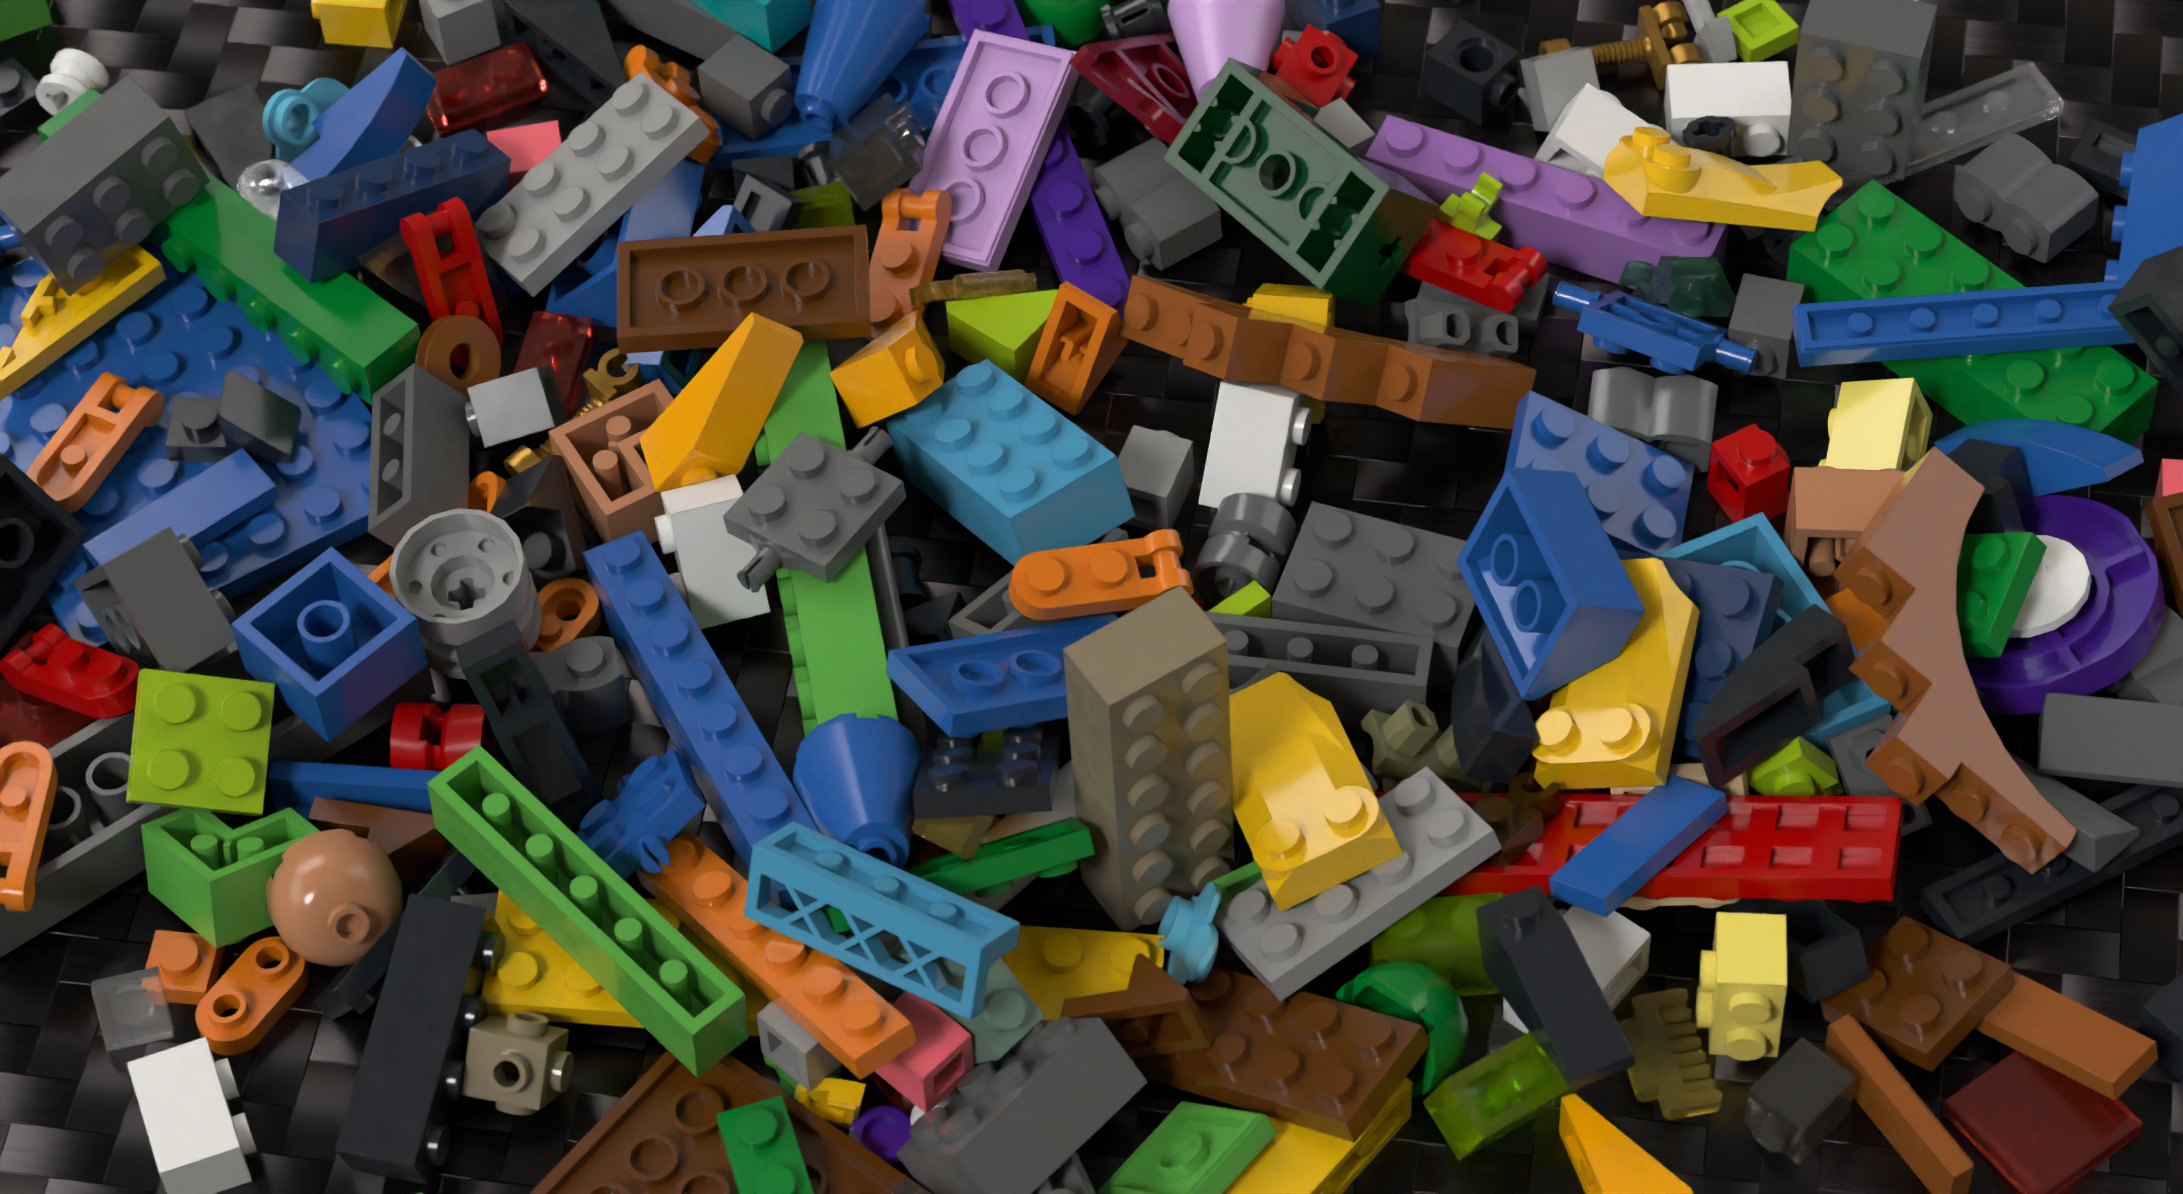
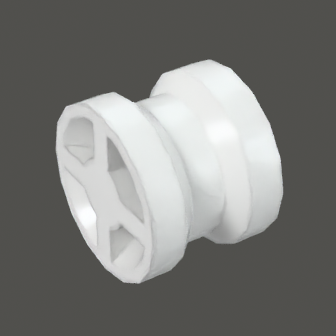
M77 49L60 50L50 64L52 74L44 76L36 88V98L46 111L55 116L90 88L101 94L109 82L108 73L96 58L86 52Z

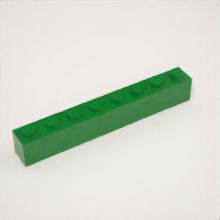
M90 88L37 128L41 142H45L98 99L101 94ZM203 169L210 182L199 190L190 202L177 208L155 226L141 243H145L148 240L163 252L166 259L175 269L182 273H185L187 270L203 281L208 291L217 300L223 303L228 300L244 311L248 320L259 331L267 333L270 330L282 339L298 360L305 364L312 361L327 373L330 380L340 391L348 395L353 392L372 406V395L412 364H416V352L421 339L418 324L347 272L310 284L273 252L277 222Z

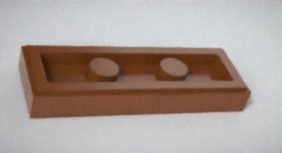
M2013 971L2016 985L1974 1027V1029L2113 1100H2116L2158 1059L2156 1041Z
M1847 1014L1829 1024L1823 1061L1931 1194H1968L1974 1163L1854 1017Z

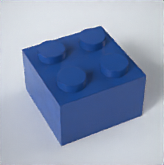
M333 547L327 549L231 623L245 670L258 682L275 683L274 696L329 743L428 665L417 618Z

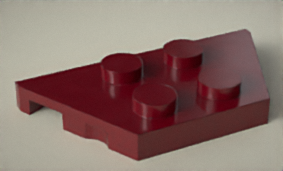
M1174 32L1083 45L1068 62L1076 71L1139 119L1153 136L1163 142H1168L1170 145H1172L1198 105L1185 64L1179 55L1180 50Z

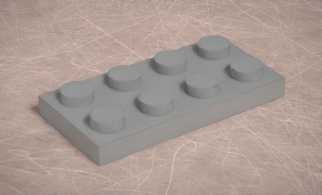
M640 71L629 82L620 86L614 92L612 98L585 123L573 129L568 138L546 159L532 167L524 179L507 195L481 215L480 219L473 225L480 252L534 297L711 133L698 115Z
M1427 766L1410 778L1400 782L1394 789L1378 799L1403 854L1282 912L1279 911L1264 878L1247 890L1237 894L1231 901L1217 909L1212 923L1218 935L1280 1002L1502 849L1494 830Z

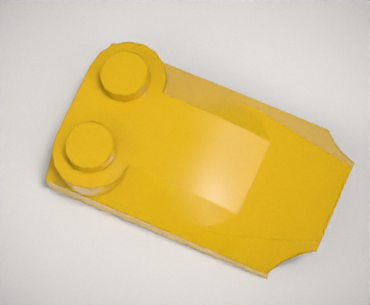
M1635 127L1633 135L1622 136L1619 144L1606 157L1602 177L1612 189L1642 216L1815 232L1817 219L1825 202L1834 192L1843 187L1842 178L1820 160L1776 165H1744L1719 154L1679 147L1670 142L1671 134L1652 127Z
M1656 558L1620 560L1645 608L1638 626L1633 630L1617 658L1553 690L1549 710L1543 713L1534 723L1540 736V740L1532 750L1533 756L1537 759L1534 778L1543 789H1546L1552 782L1559 783L1560 789L1666 785L1700 611L1675 584L1663 561Z
M1278 672L1229 696L1233 811L1253 853V858L1280 912L1403 854L1330 701L1309 691L1287 673Z

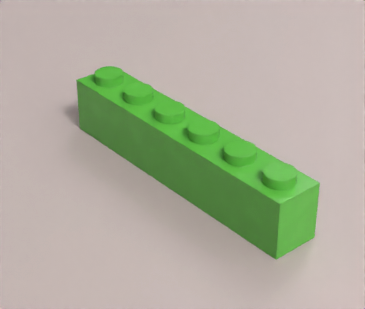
M477 745L427 782L435 828L697 1078L749 1038L745 993L480 745Z

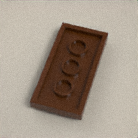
M866 225L617 242V341L620 354L721 347L751 312L800 332L804 341L871 337Z
M1213 965L1202 983H1192L1187 989L1213 1037L1211 1047L1135 1058L1133 1061L1144 1078L1355 1143L1423 1055L1430 1043L1422 1025L1301 990L1295 991L1280 1002L1259 978Z

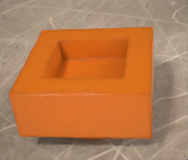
M156 930L140 985L145 1000L198 1005L201 999L217 982L225 952L224 946L216 949L200 934Z

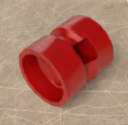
M399 702L397 704L391 726V768L443 771L477 745H480L496 760L497 739L493 734L490 721L480 704L455 703L447 713H443L437 703Z

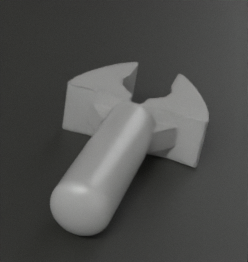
M1683 0L1696 31L1692 44L1700 47L1705 62L1729 63V61L1737 59L1733 31L1728 15L1716 18L1708 0Z

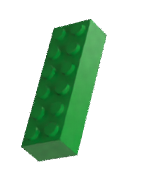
M1874 179L1818 222L1815 232L1807 231L1790 245L1786 277L1788 282L1805 285L1803 304L2026 288ZM2108 345L1879 361L1901 378H1914L1923 394L1966 425L1998 419H2041L2073 424L2109 435L2129 445L2150 427L2159 383L2158 380ZM2079 488L2060 491L2059 493L2071 496Z

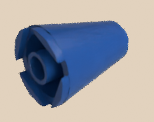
M815 0L794 96V103L801 111L800 117L811 127L821 131H831L833 128L846 127L926 33L932 21V13L925 16L923 12L927 1Z
M856 713L840 714L817 725L800 743L793 771V787L821 834L902 869L908 859L916 824L913 790L923 758V752L910 730L892 717L878 714L879 719L857 718Z

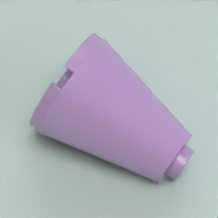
M1169 0V21L1198 104L1229 57L1267 72L1285 19V0Z

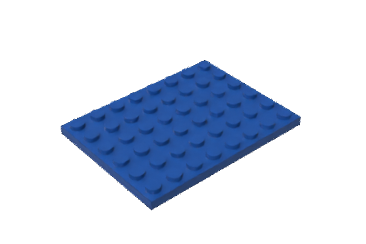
M148 240L145 243L139 242L137 244L162 263L166 279L0 401V453L4 454L26 474L29 466L103 373L110 372L125 378L128 381V386L138 389L145 386L164 395V409L158 421L153 426L144 427L88 502L78 511L71 513L90 533L42 596L61 629L69 638L116 654L72 582L95 568L87 558L83 544L218 463L170 461L165 444L175 397L221 398L227 370H233L300 407L302 416L293 463H256L276 485L280 499L197 549L204 565L203 568L197 571L210 593L219 590L228 601L320 556L330 547L336 548L368 532L372 415L360 397L353 392L348 395L340 391L330 380L327 373L312 361L305 364L298 360L282 339L270 330L267 333L259 331L248 320L244 311L228 300L223 303L217 300L208 291L203 281L187 270L185 273H182L175 269L166 259L163 252ZM31 256L0 270V351L3 346L12 347L23 327L20 315L40 280L48 275Z

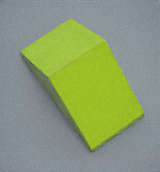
M1059 289L946 302L951 351L974 365L988 359L1021 385H1024Z

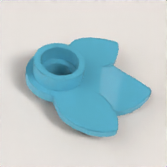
M319 78L309 83L301 91L284 89L275 93L269 99L263 113V129L267 139L275 145L277 173L320 139L311 122L350 90L349 88L334 79Z
M1214 882L1207 883L1199 896L1194 895L1189 900L1175 896L1169 903L1159 926L1157 935H1165L1163 939L1159 937L1158 946L1169 950V958L1164 971L1182 986L1187 980L1196 984L1202 983L1208 976L1218 949V932L1212 921L1221 901V889Z

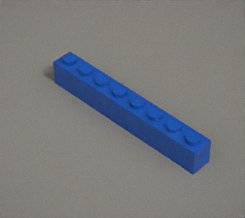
M642 529L583 552L590 584L598 595L601 614L679 753L690 764L700 790L748 874L750 872L753 844L794 821L820 833ZM771 879L769 900L774 905L791 913L799 910L785 884Z

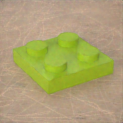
M145 668L140 670L126 803L249 816L262 815L275 683Z

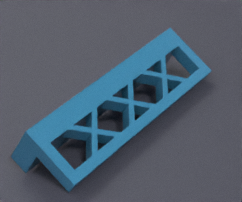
M794 821L753 844L744 917L968 1020H972L982 1013L989 965L1016 947L1019 922ZM771 879L785 884L799 910L791 913L769 903ZM829 904L840 909L855 935L846 938L835 933L820 907ZM886 930L897 935L912 961L903 964L890 958L877 933ZM943 956L966 967L963 991L946 982L934 959Z

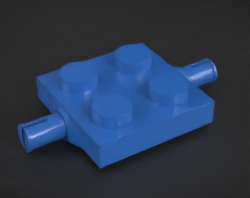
M1562 280L1558 284L1553 297L1554 306H1560L1581 314L1577 330L1594 336L1592 343L1595 346L1617 354H1628L1629 349L1651 356L1650 364L1653 367L1671 374L1685 375L1687 370L1694 371L1706 363L1715 364L1717 362L1749 375L1753 371L1758 358L1759 350L1727 340L1728 329L1618 290L1610 294H1604L1600 291L1594 293Z
M673 747L660 759L657 756H651L642 762L632 774L623 776L625 785L620 780L616 785L618 797L611 803L608 800L599 802L584 816L579 827L581 830L576 836L623 880L641 866L651 873L663 871L659 861L666 867L669 864L670 858L666 850L667 844L685 824L706 806L690 764Z

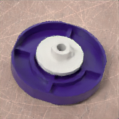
M2057 494L2033 497V502L2020 512L2025 532H2033L2047 546V549L2001 656L1965 658L1978 698L1985 712L1996 714H2040L2044 696L2047 693L2087 696L2104 687L2113 686L2121 682L2126 674L2144 657L2154 642L2162 624L2165 610V594L2156 556L2127 516L2116 509L2090 499Z

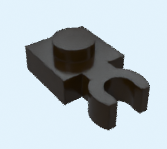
M1523 772L1511 780L1507 796L1502 798L1487 793L1471 807L1494 830L1502 849L1484 862L1505 869L1544 834L1543 821L1557 815L1562 808L1559 783L1552 782L1543 791L1534 793L1532 774Z

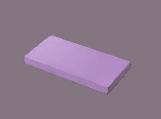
M974 30L908 186L913 195H923L926 190L932 189L946 190L951 196L952 213L938 261L996 275L1080 73L1068 63L1077 52L982 30ZM912 219L909 231H918L921 219Z

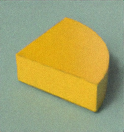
M824 1078L810 1092L799 1083L793 1098L828 1123L850 1129L851 1124L854 1120H857L860 1114L866 1084L844 1079Z

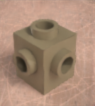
M511 1012L508 1014V1017L491 1014L470 1029L462 1095L496 1101V1108L498 1110L514 1115H531L536 1113V1110H541L558 1097L561 1092L564 1093L570 1084L574 1068V1055L572 1052L566 1051L569 1029L549 1026V1019L547 1017L532 1012Z

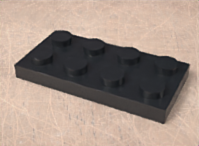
M1061 718L1037 722L1036 725L1029 728L1009 727L980 732L979 735L972 738H950L938 725H931L913 790L915 819L1052 811L1063 747Z

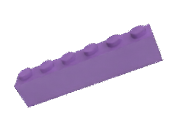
M1387 115L1365 155L1366 161L1402 175L1440 207L1452 193L1461 198L1465 191L1470 194L1477 183L1479 175L1484 171L1504 185L1498 200L1488 214L1493 221L1502 226L1497 243L1515 250H1519L1523 246L1532 247L1539 251L1547 262L1696 309L1704 310L1725 267L1729 224L1642 216L1602 180L1391 115Z

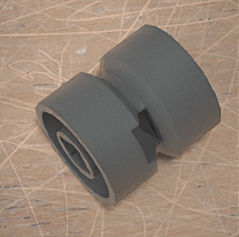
M1234 493L1224 497L1218 505L1208 531V540L1203 545L1192 572V581L1197 592L1209 603L1217 606L1255 580L1272 598L1280 577V567L1286 561L1296 535V523L1291 514L1279 503L1265 496L1252 493Z

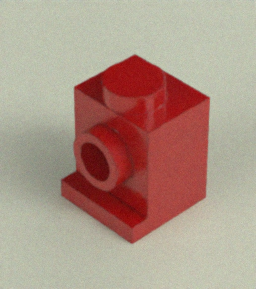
M1755 423L1712 443L1707 490L1733 523L1761 512L1770 520L1787 512L1790 492L1787 490L1788 476L1791 474L1788 456L1771 434L1760 430Z

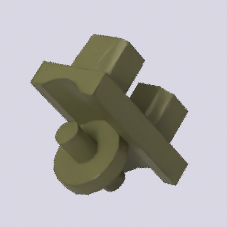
M1407 699L1393 715L1372 709L1361 721L1363 731L1368 732L1373 739L1372 769L1375 775L1383 777L1384 792L1391 791L1400 782L1410 778L1426 766L1454 793H1477L1481 788L1479 779L1464 777L1454 744L1452 724L1445 732L1439 731L1435 715L1426 705Z

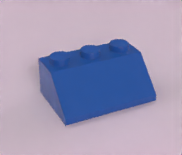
M2183 113L2139 129L2136 151L2123 152L2119 188L2130 189L2127 206H2115L2111 242L2122 243L2119 261L2107 260L2104 282L2129 280L2145 259L2183 245Z
M686 155L553 279L544 317L553 323L617 327V242L690 237L694 216L703 199L700 189L705 166Z
M1508 467L1458 556L1456 563L1521 699L1534 701L1617 658L1633 630L1638 626L1645 608L1575 472Z

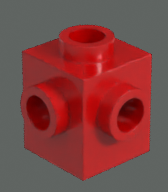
M1308 24L1297 42L1287 36L1285 37L1271 59L1269 68L1277 72L1275 76L1283 79L1320 109L1339 98L1346 99L1356 83V80L1347 74L1359 55L1349 50L1343 40L1337 35L1328 31L1318 30Z

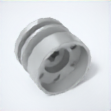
M456 508L430 515L407 531L394 549L389 576L396 601L417 618L429 668L449 678L466 679L461 670L455 648L513 619L529 649L533 647L539 637L543 614L519 537L504 520L483 510Z

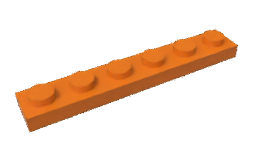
M690 831L667 844L666 850L669 853V864L666 867L659 861L663 871L651 873L646 871L643 866L636 870L640 884L860 1080L917 1043L911 1022L838 959L744 917L748 881Z

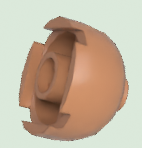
M344 829L314 832L290 845L281 856L283 862L276 869L274 878L272 879L270 875L266 886L268 914L284 943L308 962L329 967L355 964L389 929L403 910L401 879L384 848L374 841L372 843L368 839L356 837L353 831Z

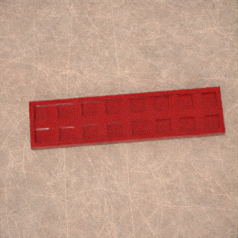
M1374 792V793H1375L1377 799H1379V798H1381L1382 796H1384V795H1385L1386 793H1388V792ZM1487 793L1455 794L1471 808ZM1491 793V794H1494V795H1497V796H1499V797L1504 798V797L1507 796L1509 793ZM1561 794L1562 808L1560 812L1554 817L1543 821L1544 834L1509 866L1503 869L1483 861L1437 894L1449 897L1509 895L1538 885L1545 896H1551L1549 877L1646 794ZM1725 795L1727 813L1630 896L1644 897L1652 900L1667 897L1712 898L1720 901L1735 898L1780 899L1790 902L1803 899L1849 900L1852 902L1892 900L1904 819L1902 796Z

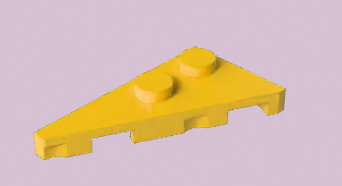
M134 244L104 268L96 279L82 286L70 297L49 275L41 279L20 315L23 327L11 348L3 346L0 351V401L163 282L166 277L162 263L140 245Z

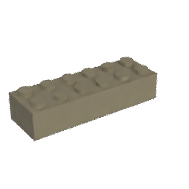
M1182 585L1063 649L1076 819L1089 829L1095 852L1094 855L1080 859L1081 880L1121 932L1129 933L1143 924L1151 925L1162 920L1169 903L1175 896L1189 899L1197 893H1201L1208 882L1235 870L1228 643Z

